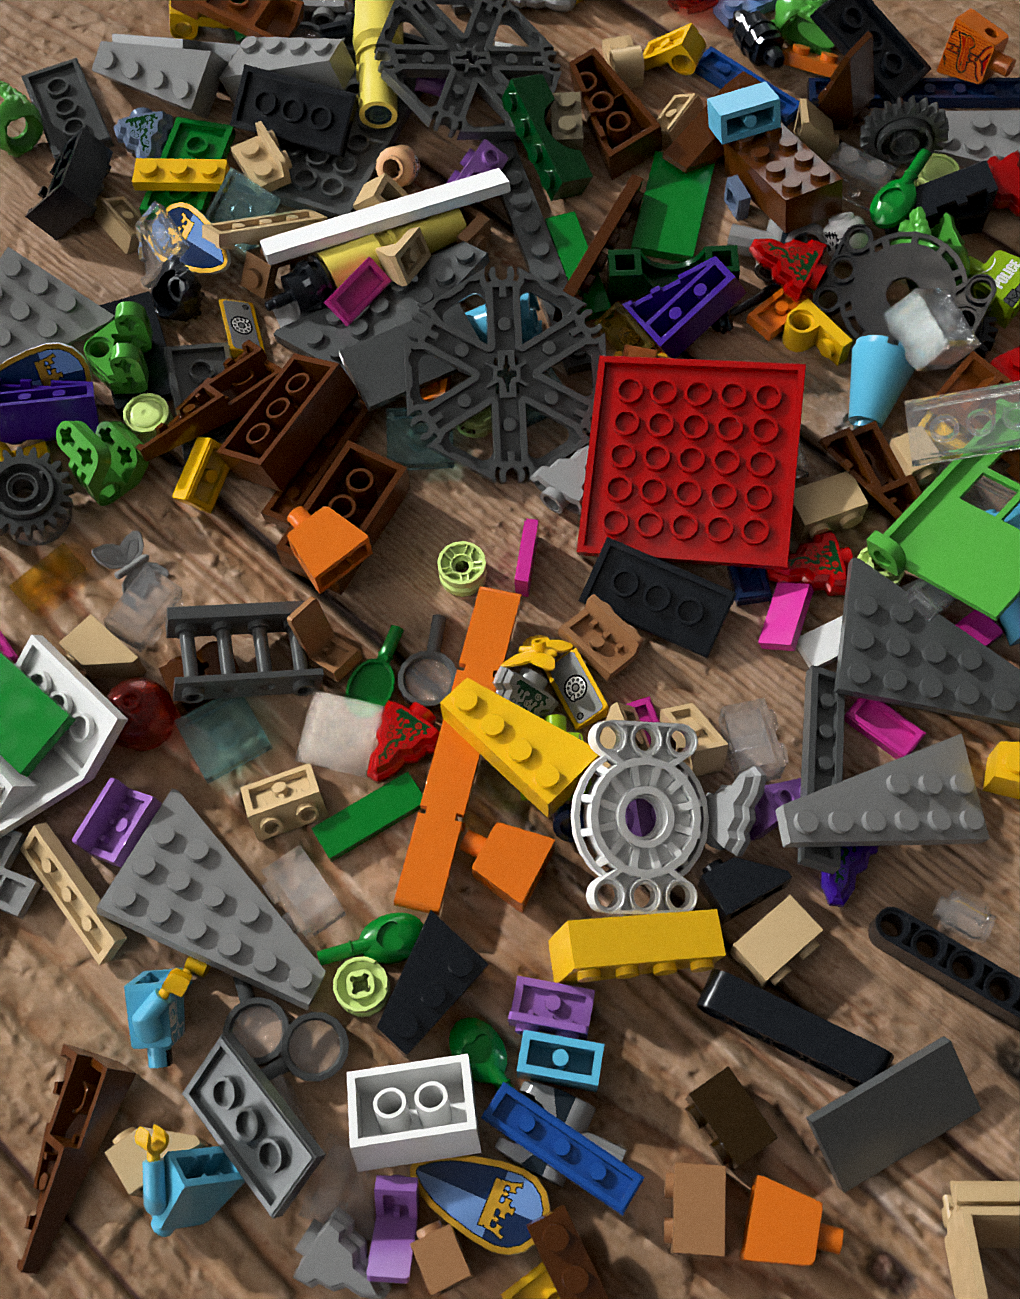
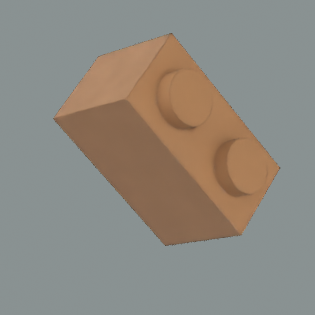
M675 1162L672 1165V1172H665L664 1198L671 1199V1217L664 1216L663 1243L670 1244V1254L725 1257L726 1166Z
M438 1220L416 1231L418 1240L410 1243V1246L431 1296H439L475 1277L457 1232L452 1225L444 1226Z

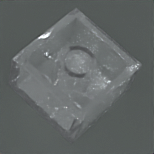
M916 288L884 313L889 322L888 329L890 333L901 342L906 350V360L918 371L950 368L981 345L947 288Z

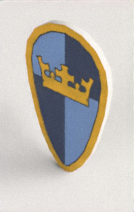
M179 202L170 205L161 213L156 221L152 235V245L155 254L161 261L169 262L173 255H177L179 261L184 262L185 266H188L193 273L204 275L224 272L231 264L228 249H218L215 247V244L202 238V225L210 224L211 222L194 206Z
M61 342L45 343L30 348L0 364L2 384L20 385L21 379H32L33 385L51 386L50 382L52 380L92 382L91 368L84 355L74 347Z
M465 1155L413 1163L410 1167V1177L418 1178L419 1194L428 1206L468 1239L493 1253L510 1256L529 1250L535 1244L526 1224L551 1211L548 1193L540 1180L526 1169L503 1161Z

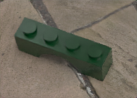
M543 74L512 78L501 100L505 111L508 112L515 126L517 136L521 138L530 162L533 163L540 177L542 187L546 190L551 201L582 195L592 180L593 175L581 150L571 149L559 143L549 133L545 125L544 118L555 98Z
M737 245L705 246L694 258L677 264L654 262L648 259L641 249L608 250V299H641L650 294V290L659 285L662 288L679 279V274L714 256L739 280L740 266Z

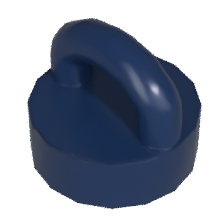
M572 803L562 805L553 814V831L557 837L567 842H575L572 835L570 816ZM582 806L580 808L581 828H584V807Z

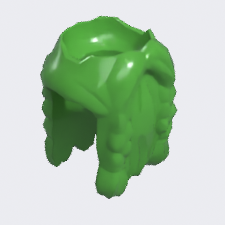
M777 0L775 4V20L771 21L775 23L784 41H787L790 45L802 44L810 47V52L821 55V52L831 53V48L835 46L810 18L813 12L827 0Z
M0 81V96L4 99L0 105V149L7 151L8 155L13 156V158H19L26 152L31 151L43 135V121L39 109L27 100L25 95L12 88L9 83ZM23 117L26 122L24 131L16 137L8 136L7 127L10 122Z
M922 207L913 209L909 214L910 220H904L900 223L899 232H920L932 235L945 242L959 256L966 269L968 278L970 274V260L967 255V248L964 246L965 241L956 229L954 217L949 213H945L940 218V224L930 229L924 209ZM912 239L895 240L890 242V246L899 243H911ZM919 240L920 245L928 246L934 251H937L939 248L932 243ZM946 253L943 258L948 262L952 271L957 270L958 268L954 260ZM962 278L956 281V286L962 283ZM906 279L909 288L920 293L917 284L912 280Z

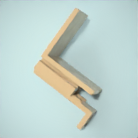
M950 1181L952 1195H944L942 1197L943 1208L941 1213L944 1228H947V1235L944 1241L955 1299H988L978 1248H1020V1181Z

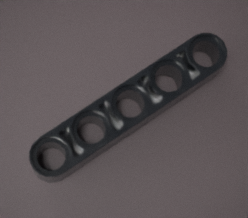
M887 907L881 910L869 924L868 937L871 943L878 949L1020 1032L1019 977L899 908ZM888 921L892 923L897 929V937L886 935L881 928V922ZM917 942L927 943L931 947L933 952L932 958L924 957L918 952ZM953 962L961 963L966 967L968 979L959 978L955 974ZM990 983L997 984L1002 988L1005 996L1004 1001L997 1000L992 996L989 989Z
M712 969L696 1004L697 1008L705 1014L855 1088L890 1068L894 1059V1055L881 1046L719 969Z

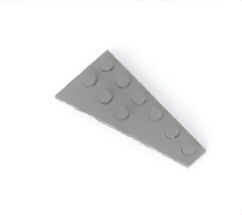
M1020 110L945 111L949 124L948 141L943 142L942 150H934V153L952 157L959 166L968 167L984 160L987 161L994 155L1002 160L1012 152L1017 150L1020 152Z
M962 733L783 804L775 810L783 848L981 844L990 839Z

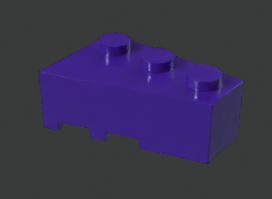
M716 256L679 274V279L662 288L659 285L656 286L645 297L635 302L630 300L622 304L669 358L676 359L747 293L733 273Z
M0 378V441L16 445L26 440H56L57 427L63 421H82L95 433L100 419L93 382L52 380L50 382L51 386L33 385L32 379H21L20 385L2 384Z

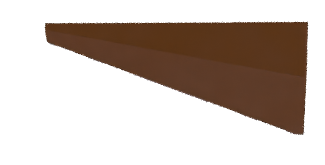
M248 339L242 344L243 352L235 360L233 358L225 360L223 362L224 370L213 378L208 377L175 409L177 416L167 425L160 423L155 428L157 435L144 445L138 444L136 446L137 451L147 462L246 414L282 368L268 360L263 348Z
M876 421L854 430L848 427L820 439V445L896 520L922 494L912 474L906 476Z
M64 1044L61 1051V1056L67 1059L63 1081L55 1082L53 1094L58 1095L59 1098L51 1121L46 1123L33 1186L34 1189L40 1190L35 1215L27 1216L25 1228L31 1230V1234L24 1255L17 1262V1268L21 1273H38L137 1074L119 1061L72 1045Z

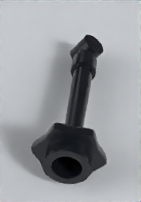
M777 283L763 288V291L728 310L711 327L716 332H721L722 334L733 329V317L768 299L782 287Z

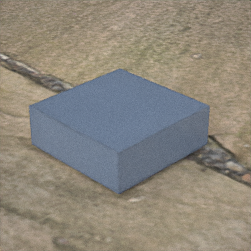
M734 175L727 178L724 201L734 218L740 221L748 218L751 195L739 176Z

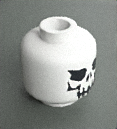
M844 212L828 219L829 224L825 226L823 235L829 256L833 257L844 233L849 227L856 224L865 225L863 218L855 216L853 212ZM857 233L851 237L849 244L855 249H861L868 243V237L864 233Z

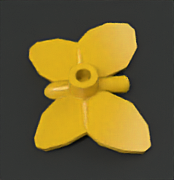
M543 635L530 636L523 642V646L519 647V654L510 657L501 665L509 668L532 663L540 668L552 671L555 669L554 657L558 653L572 650L573 645L563 640H550L547 636Z

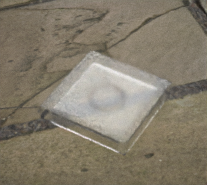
M313 690L295 761L305 764L311 762L313 766L367 778L370 756L375 750L377 732L382 723L385 707Z

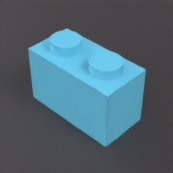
M767 82L707 99L709 128L722 145L781 127L780 98Z
M523 1030L517 1065V1078L597 1092L604 1044Z

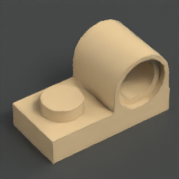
M631 35L602 39V51L606 62L628 88L643 87L644 57L641 46H634Z
M694 703L661 709L660 723L685 724L695 731L698 739L697 749L683 762L691 768L696 777L720 772L724 769L729 744ZM675 731L672 734V738L676 741V752H682L685 748L686 740L682 733Z

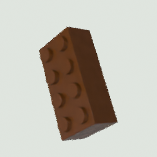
M781 123L780 128L724 144L725 173L729 177L738 175L751 195V199L785 233L842 212L843 178L784 124Z
M294 353L216 453L237 478L282 492L304 461L309 458L311 452L324 435L329 432L331 426L343 410L348 407L358 390L339 363Z
M348 440L303 507L311 515L322 507H330L366 533L372 548L411 489L407 467ZM290 525L276 546L282 567L309 579L291 550L287 535L294 527ZM363 562L327 589L342 595Z

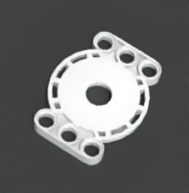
M607 720L596 723L589 731L588 742L592 751L600 757L591 763L580 778L573 795L570 815L572 835L578 851L588 867L599 876L587 887V903L594 911L607 914H659L692 911L697 904V890L683 876L691 870L700 857L707 839L709 824L707 800L701 783L691 768L683 762L697 749L698 739L695 731L688 725L678 723ZM604 727L612 729L616 736V742L611 749L605 748L600 743L599 735ZM640 729L646 730L651 736V745L646 751L638 748L635 742L636 733ZM675 731L682 733L685 737L686 745L682 752H676L671 746L670 739ZM606 761L610 764L608 768L602 765ZM595 773L598 777L591 785L588 794H583L588 781ZM638 798L648 801L653 806L656 814L654 828L646 836L641 837L629 831L625 820L628 804ZM581 803L585 804L583 813L584 828H581L580 824ZM587 836L590 847L597 855L595 859H593V857L587 850L585 841L583 839V837ZM604 865L610 868L606 872L601 868ZM604 884L610 885L615 895L613 902L607 907L601 905L597 897L598 890ZM640 885H645L650 891V901L644 907L638 906L634 900V892ZM677 885L683 888L686 896L683 905L678 908L673 906L670 901V892Z

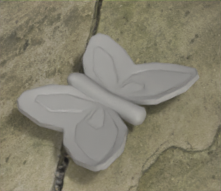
M132 531L128 534L120 546L112 543L103 544L92 550V555L99 564L109 569H120L114 573L116 579L120 580L126 576L122 583L123 597L129 606L133 607L143 601L148 593V585L160 583L169 576L166 568L158 563L148 562V554L142 555L144 543L139 531Z

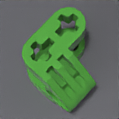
M132 301L119 303L116 306L115 320L85 342L84 353L92 372L114 394L143 393L148 389L149 371L143 353L152 348L153 330L146 309L141 304Z
M63 421L57 427V444L70 458L68 466L77 482L99 505L106 506L113 503L140 483L149 461L146 462L136 449V446L143 444V442L121 421H103L99 423L95 433L82 421Z

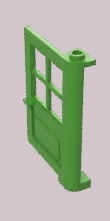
M1000 399L996 403V416L886 532L882 534L875 530L866 539L869 555L883 569L897 577L906 570L995 621L1020 595V529L1004 522L1005 518L1020 503V484L990 468L1011 446L1020 450V406L1012 405ZM982 476L1017 492L996 516L962 500Z

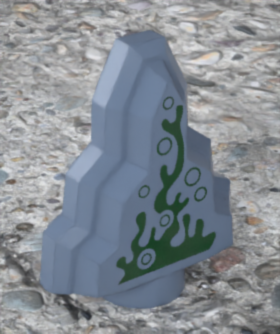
M139 107L134 109L129 117L119 119L113 128L118 143H124L127 152L135 154L136 158H160L174 125V119L172 115L166 114L164 111L153 112L149 108Z

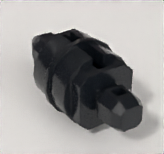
M744 9L736 10L732 17V23L735 26L732 38L740 48L741 53L756 66L766 64L771 68L783 66L785 54L782 52L784 38L776 28L775 23L760 11L748 13Z

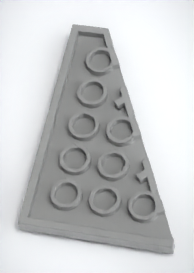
M10 247L0 257V364L17 354L45 343L61 342L71 346L75 342H82L89 338L90 334L115 320V316Z
M172 788L99 902L97 914L308 1011L325 978V969L178 790Z

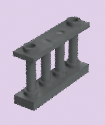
M305 601L167 607L165 622L166 638L180 639L184 677H174L173 702L198 703L205 699L280 694L307 696L314 692H319L324 676L323 668L308 669L306 652L300 646L287 622V617ZM286 632L289 634L294 670L272 671L267 633ZM231 635H253L258 672L236 673ZM215 636L217 638L220 675L199 676L194 637Z

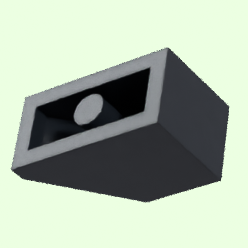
M733 857L726 862H723L722 859H717L704 867L698 887L711 908L718 910L719 920L723 925L785 889L792 876L787 870Z

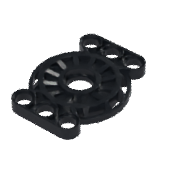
M856 224L849 227L844 233L814 292L813 303L828 317L841 312L842 319L849 333L856 340L867 335H882L889 337L887 343L898 346L901 340L912 347L917 346L915 349L919 354L933 349L934 359L939 366L954 368L964 359L995 300L997 288L994 279L987 274H977L967 279L966 269L959 256L948 244L932 235L920 232H897L882 236L874 241L873 233L868 226ZM857 233H864L868 237V243L861 249H855L849 244L851 237ZM899 239H912L911 243H899L891 246L889 242ZM919 240L932 243L939 248L937 251H934L928 246L920 245ZM882 245L883 249L875 253V248ZM946 253L954 260L958 268L957 270L952 271L948 262L943 258ZM841 263H849L853 267L852 274L845 279L837 278L834 275L835 268ZM962 278V283L956 286V281ZM897 280H912L920 289L918 301L908 309H895L887 301L888 288ZM981 282L988 284L991 288L988 297L976 299L971 295V288L975 284ZM828 292L836 294L838 300L832 308L826 309L819 305L820 297ZM852 305V310L846 311V308ZM962 313H969L975 319L974 325L967 330H961L955 325V319ZM849 320L857 321L860 329L864 332L861 336L852 327ZM932 339V342L924 345V342ZM947 343L955 344L959 349L957 357L952 360H944L939 355L940 348Z

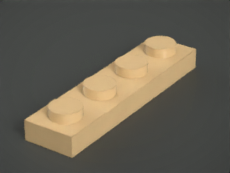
M302 209L202 225V238L215 244L216 248L225 250L233 249L235 244L241 243L258 245L260 244L259 240L327 220V217L314 210Z
M46 822L34 825L20 847V851L97 963L101 965L112 961L127 939V936L117 922L97 914V906L101 898L91 887L80 868L72 860Z

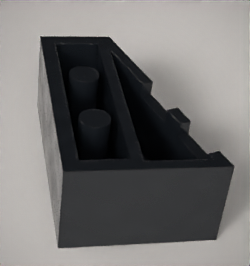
M981 161L916 187L917 200L914 209L917 207L924 209L930 229L940 224V218L945 213H949L954 217L955 226L960 236L982 232L999 190L987 161ZM899 225L884 229L885 234L889 235L899 232Z

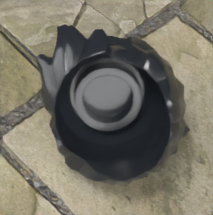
M173 255L169 262H163L157 285L151 288L150 296L154 301L155 312L163 319L187 322L192 318L196 320L202 314L199 307L202 305L201 301L204 297V292L201 291L202 286L195 274L188 266H185L184 262L179 261L177 255Z

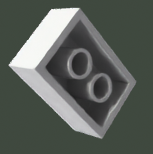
M468 1054L347 1072L350 1150L358 1172L481 1153L474 1082Z

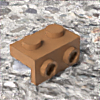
M595 594L587 599L585 608L559 627L557 634L563 641L570 642L573 645L572 649L577 648L582 659L607 682L637 659L644 641L633 626L624 622L608 603L600 600Z

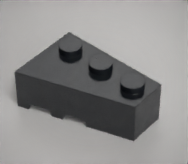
M83 127L65 143L50 170L53 178L49 188L41 187L38 195L43 199L35 207L30 208L25 217L55 240L59 239L83 217L89 219L98 208L96 200L105 188L102 182L111 170L109 162L113 151Z
M432 910L428 914L377 1025V1031L405 1058L489 965Z

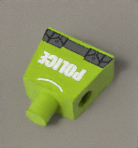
M998 250L984 264L969 255L970 274L968 278L977 274H987L996 282L997 292L995 300L991 305L992 310L989 317H997L996 323L1006 329L1020 311V258ZM982 282L975 284L971 288V295L976 299L980 297L984 299L991 292L989 285Z

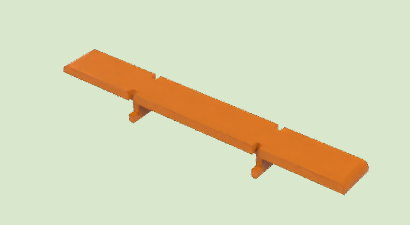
M480 586L459 660V667L465 669L464 671L457 669L451 692L463 680L469 678L496 693V688L492 683L495 678L494 674L497 673L500 665L506 660L522 594ZM444 719L420 807L426 809V813L418 812L394 898V906L429 913L432 910L437 916L440 914L460 833L464 832L466 824L458 821L457 816L465 818L481 756Z

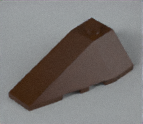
M869 31L845 54L830 77L831 81L817 97L819 99L818 109L832 120L833 130H847L854 122L859 125L871 112L869 105L874 98L873 35Z
M742 71L725 84L715 96L762 82ZM707 105L663 153V159L684 173L716 163L717 158L724 155V144L720 143L709 128Z

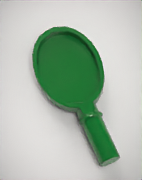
M921 148L908 169L904 171L902 178L887 183L874 196L870 205V219L876 227L880 229L893 228L904 221L914 209L917 200L914 181L918 179V175L932 156L928 149Z
M391 625L382 648L378 652V657L366 660L360 664L348 680L345 693L346 704L350 712L357 718L370 719L381 713L388 700L390 701L392 698L395 677L389 664L393 660V655L404 632L399 626Z
M396 912L380 916L362 930L358 940H349L347 943L317 951L319 963L321 966L351 957L354 958L361 954L364 957L376 960L380 965L403 962L409 958L422 930L423 923L419 918L408 913Z
M468 1017L455 1023L449 1036L452 1056L469 1055L473 1081L480 1084L492 1083L496 1092L503 1082L515 1089L511 1079H508L505 1075L508 1063L507 1053L498 1033L485 1021L477 1018Z

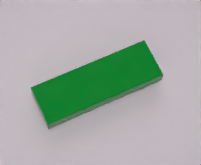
M407 771L311 829L330 862H333L422 809L420 803L423 794Z

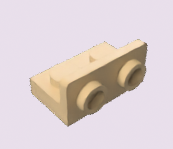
M259 121L255 123L258 135L232 146L231 151L257 196L261 197L292 183L289 173L292 163L287 152L279 150V143L272 130L267 131L263 123Z
M311 762L240 787L247 817L258 841L266 840L328 817L327 808Z

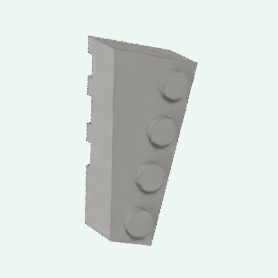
M249 36L241 42L240 47L219 79L235 105L244 64L339 90L345 89L357 68L342 39Z
M101 41L91 70L110 81L208 119L221 82L219 77L225 70L227 61L214 52L206 50Z

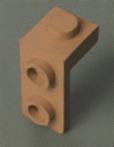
M468 205L460 207L459 209L467 227L457 236V244L464 241L484 251L487 243L491 240L490 218L482 211L475 210Z
M261 246L247 250L240 285L263 299L272 297L278 268L306 259L309 254L269 265Z
M309 597L287 617V622L300 646L305 650L310 665L316 669L323 668L324 674L339 682L363 659L359 649L335 636L318 600L314 597Z

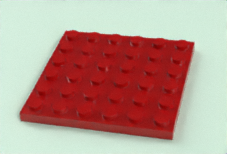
M599 355L577 554L580 556L598 557L606 538L609 537L664 562L788 570L806 364Z

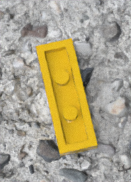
M136 158L132 184L135 191L226 192L229 165L227 159Z

